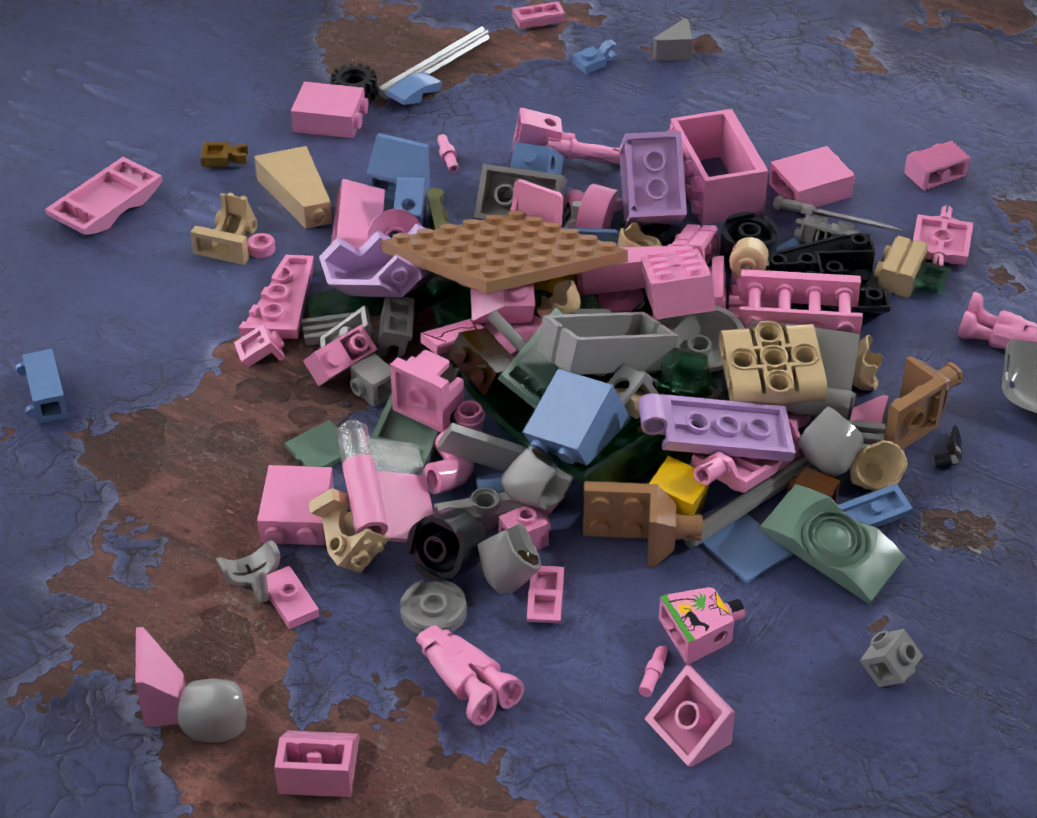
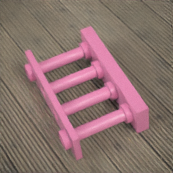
M741 269L739 300L749 301V307L740 306L739 320L745 329L756 328L762 321H773L780 326H786V323L794 325L813 324L815 328L861 334L863 313H851V307H858L861 278L860 276ZM761 301L779 302V308L761 307ZM791 303L809 304V310L791 309ZM821 305L839 306V312L821 311Z

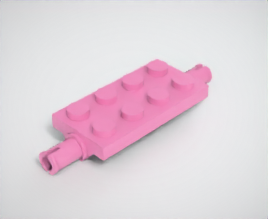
M796 413L787 415L796 452L792 461L726 456L721 452H716L715 454L694 453L690 466L695 467V480L698 483L702 482V485H709L717 479L727 484L730 489L745 493L804 455L798 445L801 437L798 430L807 426L810 422V416Z

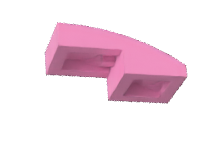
M541 566L530 578L527 622L561 624L564 567Z

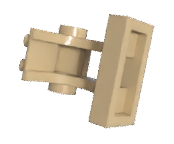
M233 193L220 194L221 210L217 212L215 217V225L217 227L210 229L195 225L190 232L194 254L242 265L246 264L249 259L247 240L257 229V218H255L246 196L237 197Z
M331 488L309 501L310 514L322 517L327 552L337 566L361 573L377 553L384 550L383 546L390 539L388 535L372 532L368 528L358 534L355 533L352 512H347V509L351 510L347 493Z

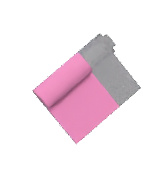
M348 420L337 429L336 436L355 533L358 534L368 528L372 532L388 535L390 537L389 541L407 543L411 527L422 518L434 513L419 445L416 443L371 439L366 424L357 420Z

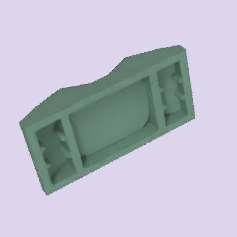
M555 308L550 315H561L563 313ZM541 326L498 377V380L535 409L556 371L561 369L557 365L548 362L547 358L536 350Z
M391 393L363 455L373 457L375 465L423 474L425 466L434 459L436 452L434 442L441 432L394 411Z
M797 484L793 486L759 528L760 532L869 605L905 559L904 554L877 527L856 521L845 514L831 497Z

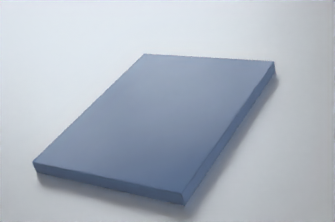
M747 513L701 543L746 584L793 556L792 552L760 532L759 528L761 525Z

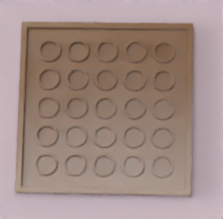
M519 210L510 211L506 216L488 215L486 220L481 221L475 219L464 220L461 225L443 224L440 226V229L436 230L418 229L416 234L411 235L398 233L394 234L391 239L381 240V252L393 257L397 254L418 267L486 294L628 262V250L617 247L615 242H602L597 240V236L579 234L577 229H565L559 223H547L543 221L542 217H530L525 215L524 211Z

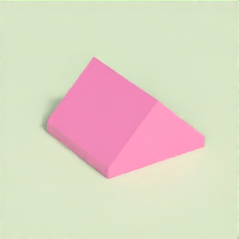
M686 665L645 717V720L688 767H693L732 744L735 712L690 665Z

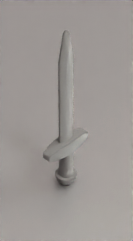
M783 195L775 197L773 207L777 211L783 209L811 216L812 213L877 228L902 231V229L884 223L817 209L816 205L784 199Z

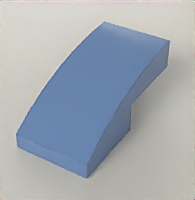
M425 72L417 73L395 83L386 91V95L403 105L421 103L423 93L440 91L442 81Z

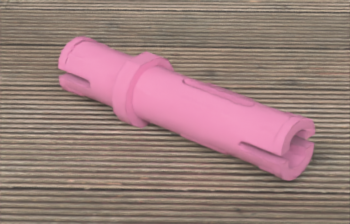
M547 137L544 146L553 148L562 156H566L568 160L579 158L620 165L619 148L577 142V139L572 138L561 140Z

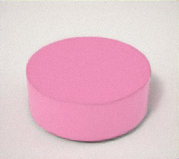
M254 234L247 240L248 253L252 257L266 258L274 254L276 250L275 239L269 234Z

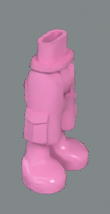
M973 292L968 309L965 311L957 337L964 340L980 339L989 341L988 344L991 347L1006 350L1007 344L1012 339L1037 342V324L1006 310L1000 311L999 316L992 315L984 309L983 296L980 293Z

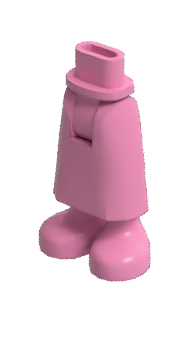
M433 625L418 634L416 641L422 646V653L428 658L445 684L459 700L469 699L466 714L473 724L480 726L488 722L495 713L497 703L502 708L509 709L522 698L524 693L523 682L511 674L500 672L499 663L460 636L453 635L449 630L442 631L437 625Z

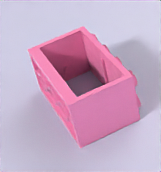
M727 109L671 118L670 130L667 131H681L686 199L689 200L691 211L694 215H697L701 225L725 222L729 216L740 212H753L755 216L764 215L768 169L733 110ZM720 157L729 174L708 177L700 160Z

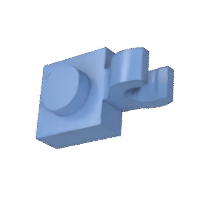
M609 39L604 41L598 50L593 46L572 54V63L585 75L606 67L607 61L617 58V54L611 50L617 47V44Z

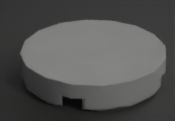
M424 580L416 582L406 589L401 598V618L405 626L416 634L433 625H437L442 631L449 630L454 632L462 626L467 617L465 594L453 582L446 580L424 583Z

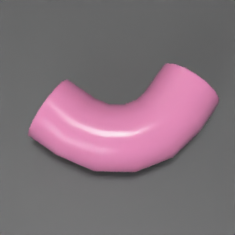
M446 430L441 432L434 442L436 451L444 460L427 464L423 473L426 476L428 490L435 495L451 491L465 484L474 471L475 462L438 451V441Z

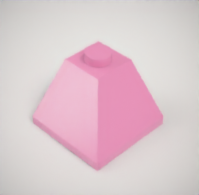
M534 283L488 294L470 287L472 323L492 324L487 317L494 310H497L508 323H532L535 309Z
M137 627L135 683L145 728L179 724L178 706L180 697L186 687L184 674L144 627Z

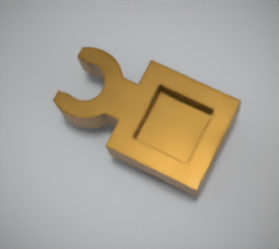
M203 142L200 157L201 166L217 168L228 166L229 162L247 164L248 145L237 144L230 147V142Z

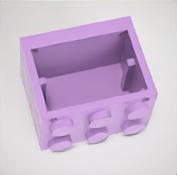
M681 131L625 134L619 147L624 229L628 228L633 222H637L640 229L642 226H651L653 224L669 225L670 227L680 226L687 215Z

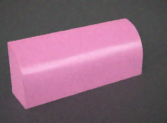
M346 179L342 180L335 201L331 244L339 238L359 249L367 241L370 224L384 209V189Z

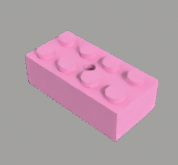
M682 246L676 248V252L664 253L663 250L648 252L647 256L641 257L645 292L655 320L716 311L712 274L699 249H694L693 246Z

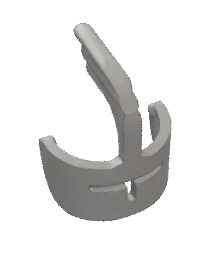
M274 541L264 543L256 552L241 559L228 560L221 557L216 558L220 570L228 583L235 586H251L260 603L269 600L266 575L273 573L280 562V552ZM247 567L250 568L251 574H248Z

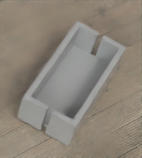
M645 312L543 315L536 350L545 356L548 362L557 365L564 371L581 376L583 374L607 376L608 373H616L623 363L637 371L641 369L646 373L654 374L658 370H671L679 335L664 325H659L657 320Z

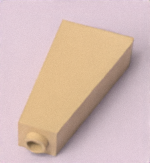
M307 146L254 156L257 180L305 229L332 224L331 202Z

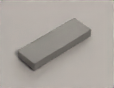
M455 423L449 425L438 441V451L465 458L503 472L528 448Z

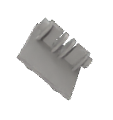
M812 213V216L806 215L805 218L796 220V223L802 225L801 228H796L794 238H797L798 242L810 243L814 242V239L815 241L821 240L823 232H825L824 239L842 234L861 233V231L854 229L855 224L845 221L831 223L828 222L829 217Z

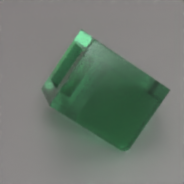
M673 348L660 364L662 390L697 397L710 381L708 356L705 354Z

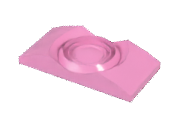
M122 157L47 207L45 213L84 235L95 234L110 229L119 215L123 214L128 208L143 206L163 181L162 175Z

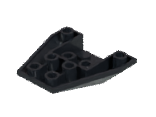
M842 234L769 253L765 271L860 276L861 285L858 307H851V313L882 315L890 312L891 309L886 288H878L874 276L875 248L871 234ZM821 305L822 309L839 312V306Z

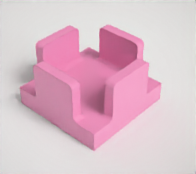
M423 350L416 358L411 356L407 361L397 357L390 364L393 410L438 432H443L450 425V415L464 401V380L457 377L449 385L448 380L439 377L449 367V360L428 350Z

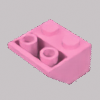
M287 731L279 738L274 766L278 794L351 797L359 734Z

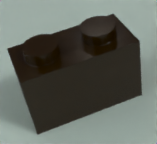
M486 327L459 332L448 354L452 361L484 396L510 391L511 389L498 380V377L514 359Z

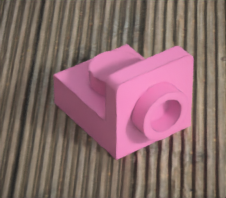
M264 324L234 342L240 360L247 368L270 353H273L279 361L285 359L282 347L285 346L283 340L276 331L271 333Z

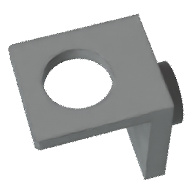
M624 363L608 382V384L613 385L615 388L616 384L620 381H629V388L624 393L618 394L623 405L629 401L637 389L645 394L659 395L652 385L654 380L649 374L641 369L637 371Z

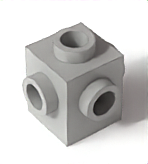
M904 629L891 632L884 630L871 639V645L860 662L878 687L904 683L906 679L914 674L915 666L923 655Z

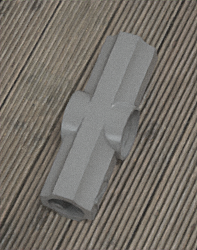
M480 488L472 493L471 498L434 504V512L447 507L463 509L471 514L475 520L482 522L485 531H489L497 526L500 515L526 505L511 499L506 492L497 493L490 488Z

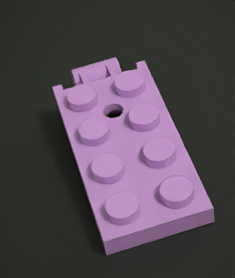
M647 394L638 401L643 432L649 435L662 434L666 437L662 443V450L703 454L721 452L726 456L792 461L796 453L785 406L663 394Z

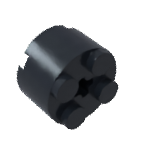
M740 212L729 216L721 228L719 256H724L725 266L731 269L729 259L733 246L739 240L746 237L761 240L768 248V253L775 252L778 238L776 223L767 216H764L763 219L757 218L753 212Z
M456 507L444 508L422 518L411 527L407 538L409 555L413 554L417 563L414 566L425 578L436 582L454 578L474 568L479 563L480 557L477 544L484 541L485 527L482 522L475 520L471 514L463 509Z

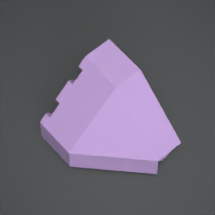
M416 224L407 234H416L418 229L426 228ZM378 230L359 249L337 238L319 256L328 285L349 296L403 297L428 282L436 273L418 267L397 254L393 257L381 252V240L391 238Z

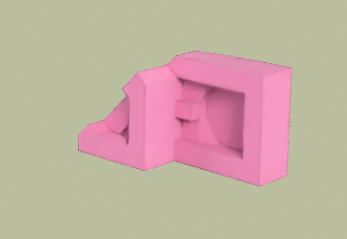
M882 395L853 407L850 420L883 423L889 396Z

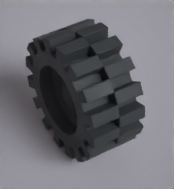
M353 63L349 64V67L342 65L341 69L336 68L335 72L331 74V84L364 88L365 98L368 99L369 103L371 99L374 100L376 98L377 76L373 68L370 69V66L362 67V64L354 66Z

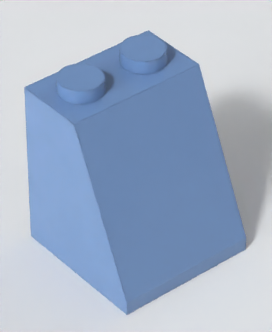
M558 369L523 433L528 439L530 446H534L546 454L556 455L562 461L569 464L578 462L588 465L622 430L631 417L613 385Z

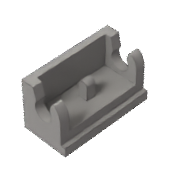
M404 296L385 297L380 317L377 356L385 357L391 345L399 347L398 357H402L405 354L407 343L412 340L415 298Z

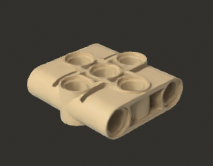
M762 321L756 328L720 331L719 347L730 401L779 405L787 408L790 403L827 400V379L813 324L780 326L773 321Z

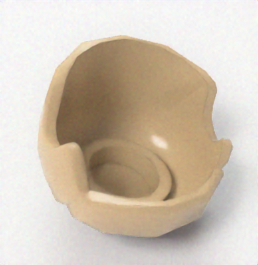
M564 280L556 283L553 286V296L547 298L543 295L541 297V306L537 308V312L541 319L543 315H550L555 308L563 314H575V309H580L581 301L572 280Z

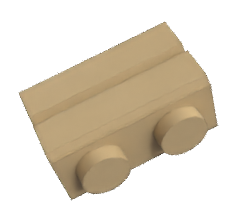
M897 236L892 246L886 245L882 257L884 262H878L874 274L875 278H878L877 287L886 288V292L889 294L894 292L897 296L909 298L926 263L927 243L917 240L912 242L909 238Z

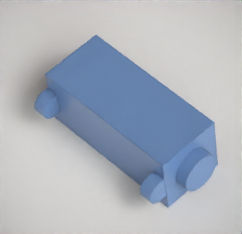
M47 349L23 354L24 362H19L16 365V372L19 375L27 374L33 405H29L25 409L26 416L28 418L37 417L38 424L67 418L68 412L53 350Z

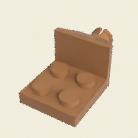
M912 356L906 358L900 397L895 399L888 408L889 414L884 440L892 441L893 444H897L903 450L938 428L947 403L949 389L962 383L963 373L955 363L949 362L939 370H936L929 364Z
M585 481L583 536L647 538L648 568H654L674 551L675 540H702V515L676 514V503L658 484Z

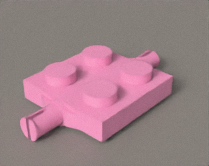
M943 206L940 216L917 215L913 241L917 240L927 243L928 252L926 260H932L931 269L934 272L938 265L937 273L943 270L944 262L967 266L973 223L951 218L953 209L948 206V212H946L947 206Z

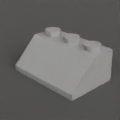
M483 164L474 218L486 220L488 215H508L513 201L514 182L519 179L561 193L563 202L568 180L559 174Z

